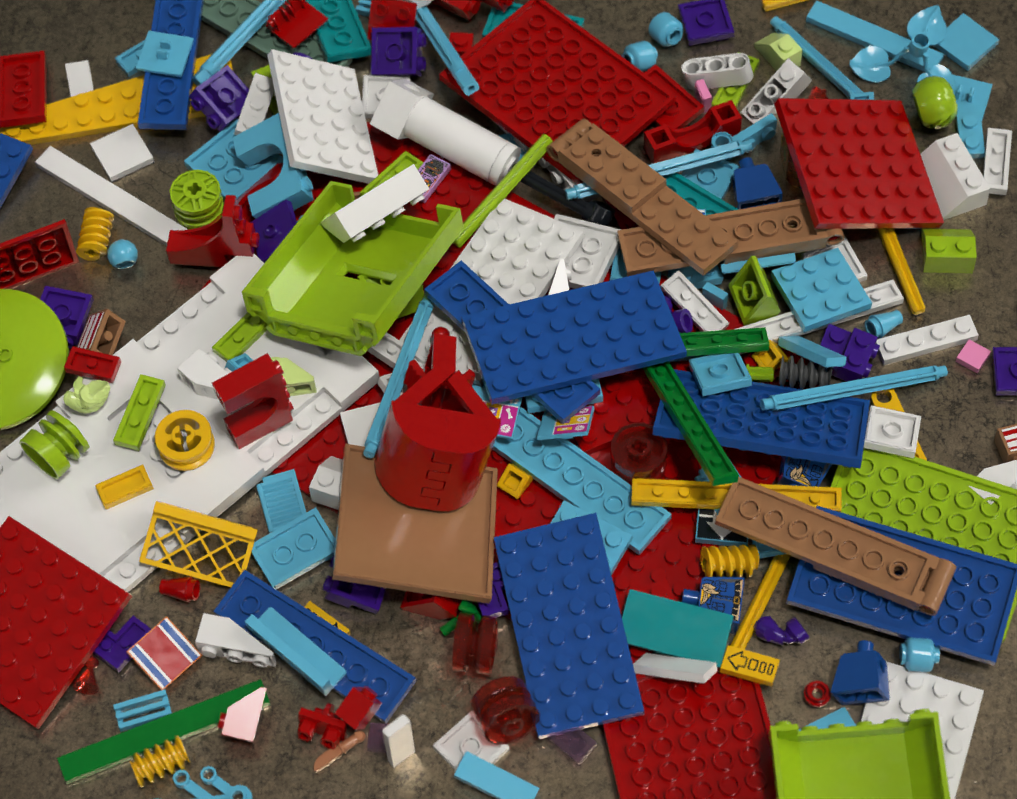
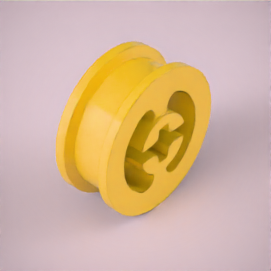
M179 410L167 415L161 420L155 432V443L161 459L166 465L176 470L188 471L204 465L212 456L215 448V440L208 420L202 414L192 410ZM183 429H185L187 434L186 442L189 449L186 452L183 447L184 439L181 432Z

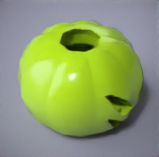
M936 75L925 77L916 83L912 90V96L922 125L931 129L935 128V130L947 127L956 118L958 105L950 83L943 77Z

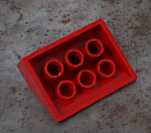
M65 219L0 243V289H11L79 263Z

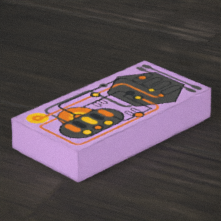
M432 154L428 156L418 169L429 187V190L423 193L424 199L421 200L423 203L429 199L451 170L450 163Z

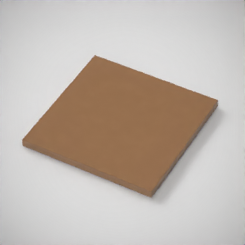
M345 444L332 579L490 604L492 599L498 468L486 467L478 491L468 504L452 511H434L411 507L394 499L378 480L374 466L375 456L373 458L364 456L365 447Z

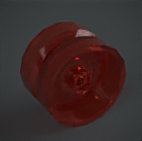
M631 423L623 426L614 434L611 442V471L630 485H632V478L662 479L667 468L668 450L666 439L653 435V425Z
M459 613L453 645V670L468 672L472 665L473 656H475L474 668L476 673L491 675L498 648V617L483 615L479 622L478 631H476L477 622L475 615Z
M505 676L488 682L474 694L471 700V709L475 718L480 723V729L488 742L496 745L509 744L527 736L539 722L540 713L536 704L531 699V694L522 679L515 676Z

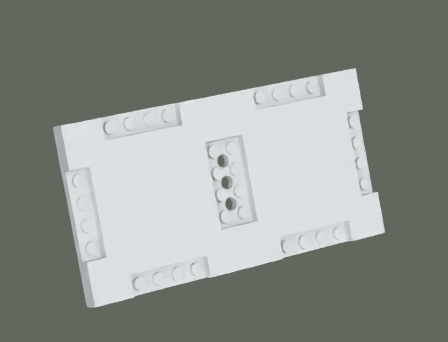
M253 254V257L235 256L210 276L211 282L170 316L136 342L132 339L113 354V356L120 357L121 365L114 383H109L110 392L108 398L99 410L91 413H81L73 410L64 403V395L55 401L57 407L53 411L71 421L79 429L90 446L85 453L79 452L81 456L78 460L65 456L71 466L59 479H54L38 467L19 444L20 440L31 429L44 434L38 424L39 421L0 452V527L8 516L12 517L115 585L129 592L158 568L139 562L156 501L214 517L220 516L257 485L263 477L270 474L339 416L340 412L345 411L376 385L380 377L379 371L363 356L275 336L267 330L244 353L253 360L266 353L269 354L270 358L286 357L314 376L317 393L290 396L289 400L294 408L291 411L293 421L238 449L224 422L225 417L238 410L227 415L218 399L198 395L181 380L177 369L179 365L199 348L206 354L210 352L218 360V365L225 369L227 362L213 352L212 346L247 313L242 290L264 264L255 254ZM142 374L164 380L166 386L151 420L152 423L146 432L139 451L115 445L113 439L139 376ZM85 377L82 383L88 385L91 381L97 380ZM72 387L69 391L74 392V387ZM179 410H192L202 414L208 420L215 440V448L210 459L204 465L188 471L176 470L166 465L160 457L157 445L154 444L155 432L161 420ZM183 429L181 432L184 439L183 447L186 452L189 449L186 442L187 434L185 429ZM143 464L154 489L106 510L95 485ZM157 518L155 530L160 538L173 531L167 520ZM173 522L176 529L182 526L181 524ZM189 526L178 531L185 544L197 535L194 528ZM154 533L150 543L157 540ZM175 533L161 540L169 554L182 547ZM159 542L149 547L146 558L157 561L166 556Z

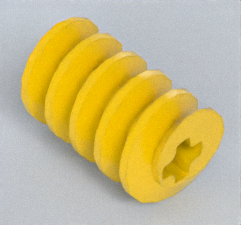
M88 207L84 210L85 213L83 215L76 253L84 260L97 261L100 259V256H104L108 252V238L111 236L110 230L113 227L114 215L101 208Z
M754 544L748 547L746 545H739L738 547L735 545H730L729 547L719 546L718 548L716 546H710L709 548L703 546L700 553V562L706 577H712L713 572H715L716 577H722L723 571L726 577H732L733 571L736 577H742L744 570L745 576L750 578L753 575V570L758 569L759 552Z
M178 735L174 737L175 745L165 740L163 750L158 744H155L154 754L147 748L144 749V758H141L137 752L134 753V762L130 761L140 787L144 786L145 777L153 783L155 773L162 779L165 778V769L171 774H175V765L184 770L185 761L187 760L190 763Z

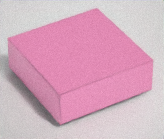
M701 79L695 83L694 96L696 100L705 106L704 113H706L712 105V96L704 79Z
M969 339L958 354L956 362L978 374L989 358L991 351Z

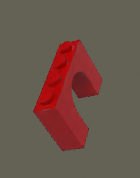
M268 353L212 382L215 395L227 415L238 410L224 418L227 431L238 449L293 421L291 411L294 408L289 400L291 397L286 388L287 383L282 375L284 374L283 369L277 360L272 361Z

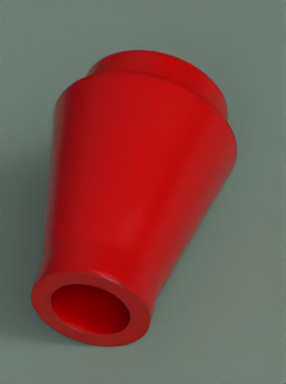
M193 577L162 579L159 585V592L161 595H167L190 603L191 601H196L200 595L199 580H194Z

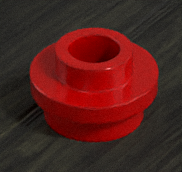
M812 681L805 687L804 699L810 706L823 707L830 701L831 691L824 682ZM814 692H819L822 695V697L815 698L812 694Z

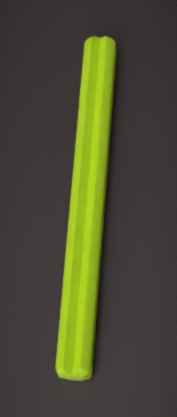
M541 135L463 222L464 228L453 242L455 246L461 247L484 222L489 213L503 201L547 152V146L553 142L548 135Z

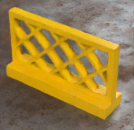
M156 501L139 562L232 587L235 582L227 581L222 570L234 563L240 575L244 569L247 570L258 529ZM157 518L167 520L173 531L160 538L155 530ZM173 522L181 524L182 526L176 529ZM189 526L194 528L199 538L185 545L178 531ZM199 530L207 531L208 533L201 536ZM154 533L157 540L150 543ZM175 533L182 547L169 554L161 540ZM214 533L220 536L224 545L210 552L203 538ZM224 537L232 538L233 540L227 543ZM200 540L208 554L194 561L187 547ZM237 540L248 543L246 554L237 559L228 546ZM159 542L166 556L157 561L146 558L149 547ZM226 547L233 561L219 568L212 554ZM184 549L191 563L183 568L177 567L170 556ZM210 557L217 570L208 575L202 574L196 563ZM168 558L170 564L163 563L162 561ZM244 558L241 568L238 561ZM193 565L196 572L188 570L187 568ZM219 573L222 579L213 577V575Z

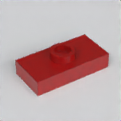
M72 346L64 370L66 373L114 383L121 365V359L117 356Z

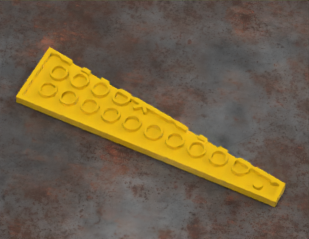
M211 55L196 59L194 75ZM230 59L222 68L228 65L233 70ZM145 75L47 104V122L0 128V133L29 145L114 132L131 124L138 128ZM194 82L192 85V92L197 87ZM190 100L188 119L205 117L201 110L197 111L192 107Z

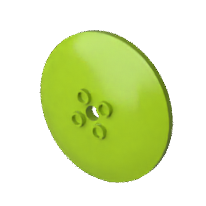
M0 289V430L9 429L26 422L51 401L64 379L66 373L64 366L69 353L66 332L53 310L39 298L13 289Z

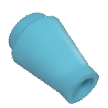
M898 310L871 315L864 323L867 333L875 335L880 339L896 326L902 324L903 316Z

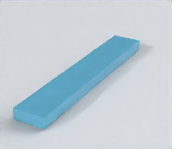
M819 1L815 2L806 16V22L864 47H880L892 59L906 45H909L911 41ZM928 48V68L930 70L933 66L941 63L944 54ZM907 52L898 60L925 72L922 57H913Z

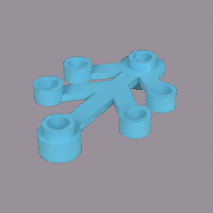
M211 766L204 767L201 770L200 777L202 782L206 785H213L224 795L212 796L193 782L185 770H178L173 775L175 786L185 789L195 799H234V796L237 794L243 795L242 799H253L249 788L243 785L232 787L220 778L215 768ZM208 772H212L214 774L213 777L210 779L204 778L205 774ZM180 776L187 777L184 782H177Z

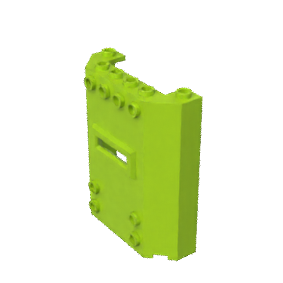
M330 181L242 290L246 310L253 317L258 315L268 324L266 329L275 336L362 356L369 348L380 342L464 228L460 208L437 204L436 210L439 222L398 214L392 218L391 214L383 218L386 223L374 230L371 226L364 230L366 235L354 243L352 239L343 243L324 228L321 222L355 201L352 185ZM350 272L392 283L388 287L345 277V275Z
M918 709L913 711L914 714H910L908 721L900 722V719H887L882 724L861 721L856 723V726L845 727V724L837 723L831 724L825 729H817V726H805L801 728V731H798V724H791L790 721L776 722L775 726H770L769 738L777 799H950L938 712H930V709Z

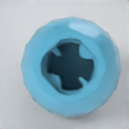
M120 239L109 246L107 259L116 269L130 268L137 262L138 250L135 244L129 240Z

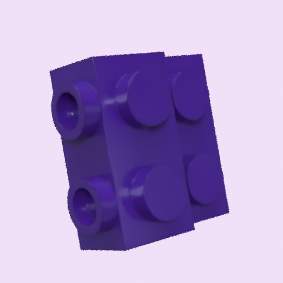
M418 27L372 28L371 75L421 77L422 71L426 70V59L422 57V48L426 47L427 44L426 34L422 33V29Z
M226 65L197 86L189 97L191 98L192 107L197 111L201 110L207 117V124L212 129L217 128L221 132L240 117L249 89L233 70Z
M45 286L40 300L47 304L61 321L66 332L68 349L72 348L73 345L77 346L94 301L91 294Z
M828 324L820 345L847 357L845 366L832 368V376L845 381L862 379V377L867 378L872 368V364L868 363L869 359H875L880 345L876 344L878 337L855 327L851 333Z
M334 555L330 563V567L332 568L334 563ZM328 575L322 590L326 591L324 599L347 608L354 605L376 614L380 609L386 588L333 580L332 576Z

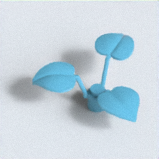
M939 5L928 7L910 19L907 25V34L911 38L910 44L906 45L891 61H888V54L885 50L877 46H869L859 51L849 62L850 68L859 78L870 83H881L891 75L889 66L909 52L913 57L923 58V67L926 73L921 74L917 82L928 76L936 75L943 77L950 83L953 93L956 95L955 79L949 69L938 64L930 70L928 68L929 54L927 50L929 46L941 43L947 33L946 24Z

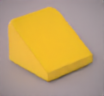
M769 340V351H759L751 355L759 367H772L774 371L781 367L782 356L784 357V362L788 360V357L779 345L772 340Z
M509 463L498 481L497 487L519 499L533 481V476L516 465Z

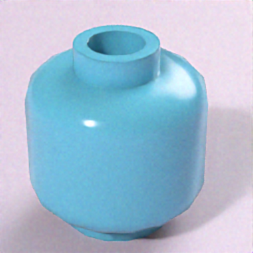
M662 12L651 20L649 34L651 38L663 47H670L681 40L683 26L670 13Z
M640 41L627 45L622 57L642 72H645L656 64L658 53L649 42Z
M909 637L905 643L900 644V665H904L905 669L909 672H930L934 667V663H939L940 649L934 646L931 639Z

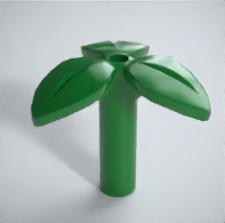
M468 600L461 601L458 607L462 611L460 614L440 627L441 632L446 637L468 620L474 619L479 625L481 636L485 632V624L481 613L477 610L476 605Z

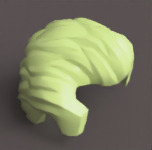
M78 376L73 383L74 392L68 390L64 394V403L71 409L81 413L96 412L107 400L110 385L107 381L102 380L91 381L88 385L82 383L83 378Z

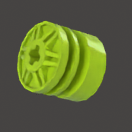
M198 169L186 171L172 182L170 199L176 221L183 227L194 229L208 225L223 212L224 201L220 183L208 171Z
M50 410L46 414L47 420L41 419L38 423L44 434L31 429L20 440L19 444L38 467L54 479H59L71 466L65 456L78 460L81 456L79 452L85 453L90 446L79 429L71 421L56 411Z

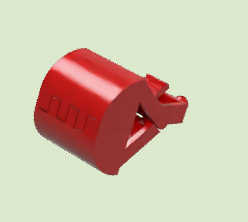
M437 327L432 331V341L425 360L424 370L416 360L409 362L403 384L407 385L408 390L391 402L374 458V466L379 482L388 494L397 501L416 508L452 511L465 506L476 495L500 428L501 418L495 417L473 389L475 372L471 369L463 375L459 370L456 372V337L450 336L446 328Z

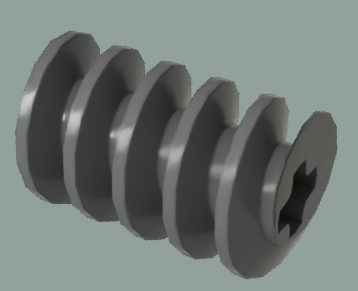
M782 356L779 385L784 386L787 380L789 381L790 388H794L797 382H799L800 389H804L806 384H809L810 388H814L817 385L819 387L830 385L833 367H827L826 369L819 364L815 367L814 362L810 360L805 365L803 357H800L797 364L794 363L793 356H790L787 362H784V357Z

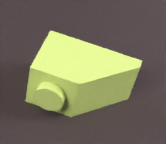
M771 33L754 43V47L775 71L788 58L798 67L801 66L802 48L789 34Z
M271 357L272 361L277 360L283 369L284 374L282 375L287 383L286 388L290 396L317 393L314 376L286 357Z

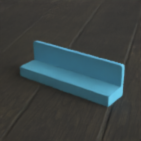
M269 607L259 619L251 614L245 621L250 632L325 696L347 674L342 666L272 607Z

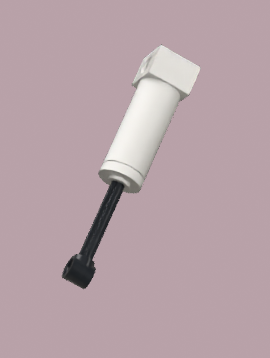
M407 79L388 82L370 122L372 126L396 139L409 138L495 186L519 161L520 147L433 101V93ZM529 171L520 181L582 215L581 219L584 221L609 226L616 212L611 206L597 200H591L589 203L577 198L567 200L565 189L532 171Z

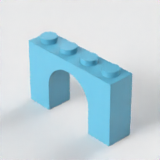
M279 113L232 137L237 157L249 167L271 155L283 154V167L278 177L271 184L247 196L254 218H258L285 199L292 202L293 210L314 200L311 191L313 190V184L308 178L306 170L290 167Z

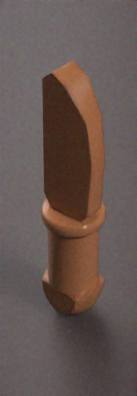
M361 730L355 731L350 737L341 743L339 742L334 750L329 749L316 759L314 771H321L341 757L342 754H346L355 745L362 743L365 739V733Z

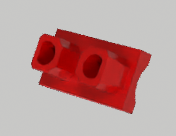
M327 703L324 709L316 707L314 711L301 707L298 714V738L309 742L314 734L317 733L323 735L321 744L326 748L334 750L338 743L344 741L348 736L346 733L347 723L333 713L334 704Z

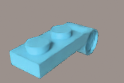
M771 113L733 137L729 133L718 132L712 137L711 148L739 140L741 142L750 140L753 150L756 145L764 140H770L775 135L777 118ZM735 157L728 158V159H724V160L730 161L731 159H733V158H735Z

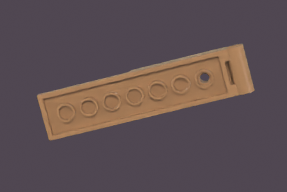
M583 118L547 146V152L554 161L563 165L701 275L704 276L738 248V241L667 187L666 179L594 123L591 124Z
M805 198L705 215L738 241V248L722 260L724 264L748 260L751 256L763 258L826 248V245H837L844 240L842 229L814 228ZM642 227L617 230L627 276L653 270L654 272L690 266Z
M741 477L738 478V482L732 483L715 520V525L813 564V569L915 611L920 610L932 616L937 615L957 568L949 560L936 557ZM899 571L902 575L898 576L894 572Z

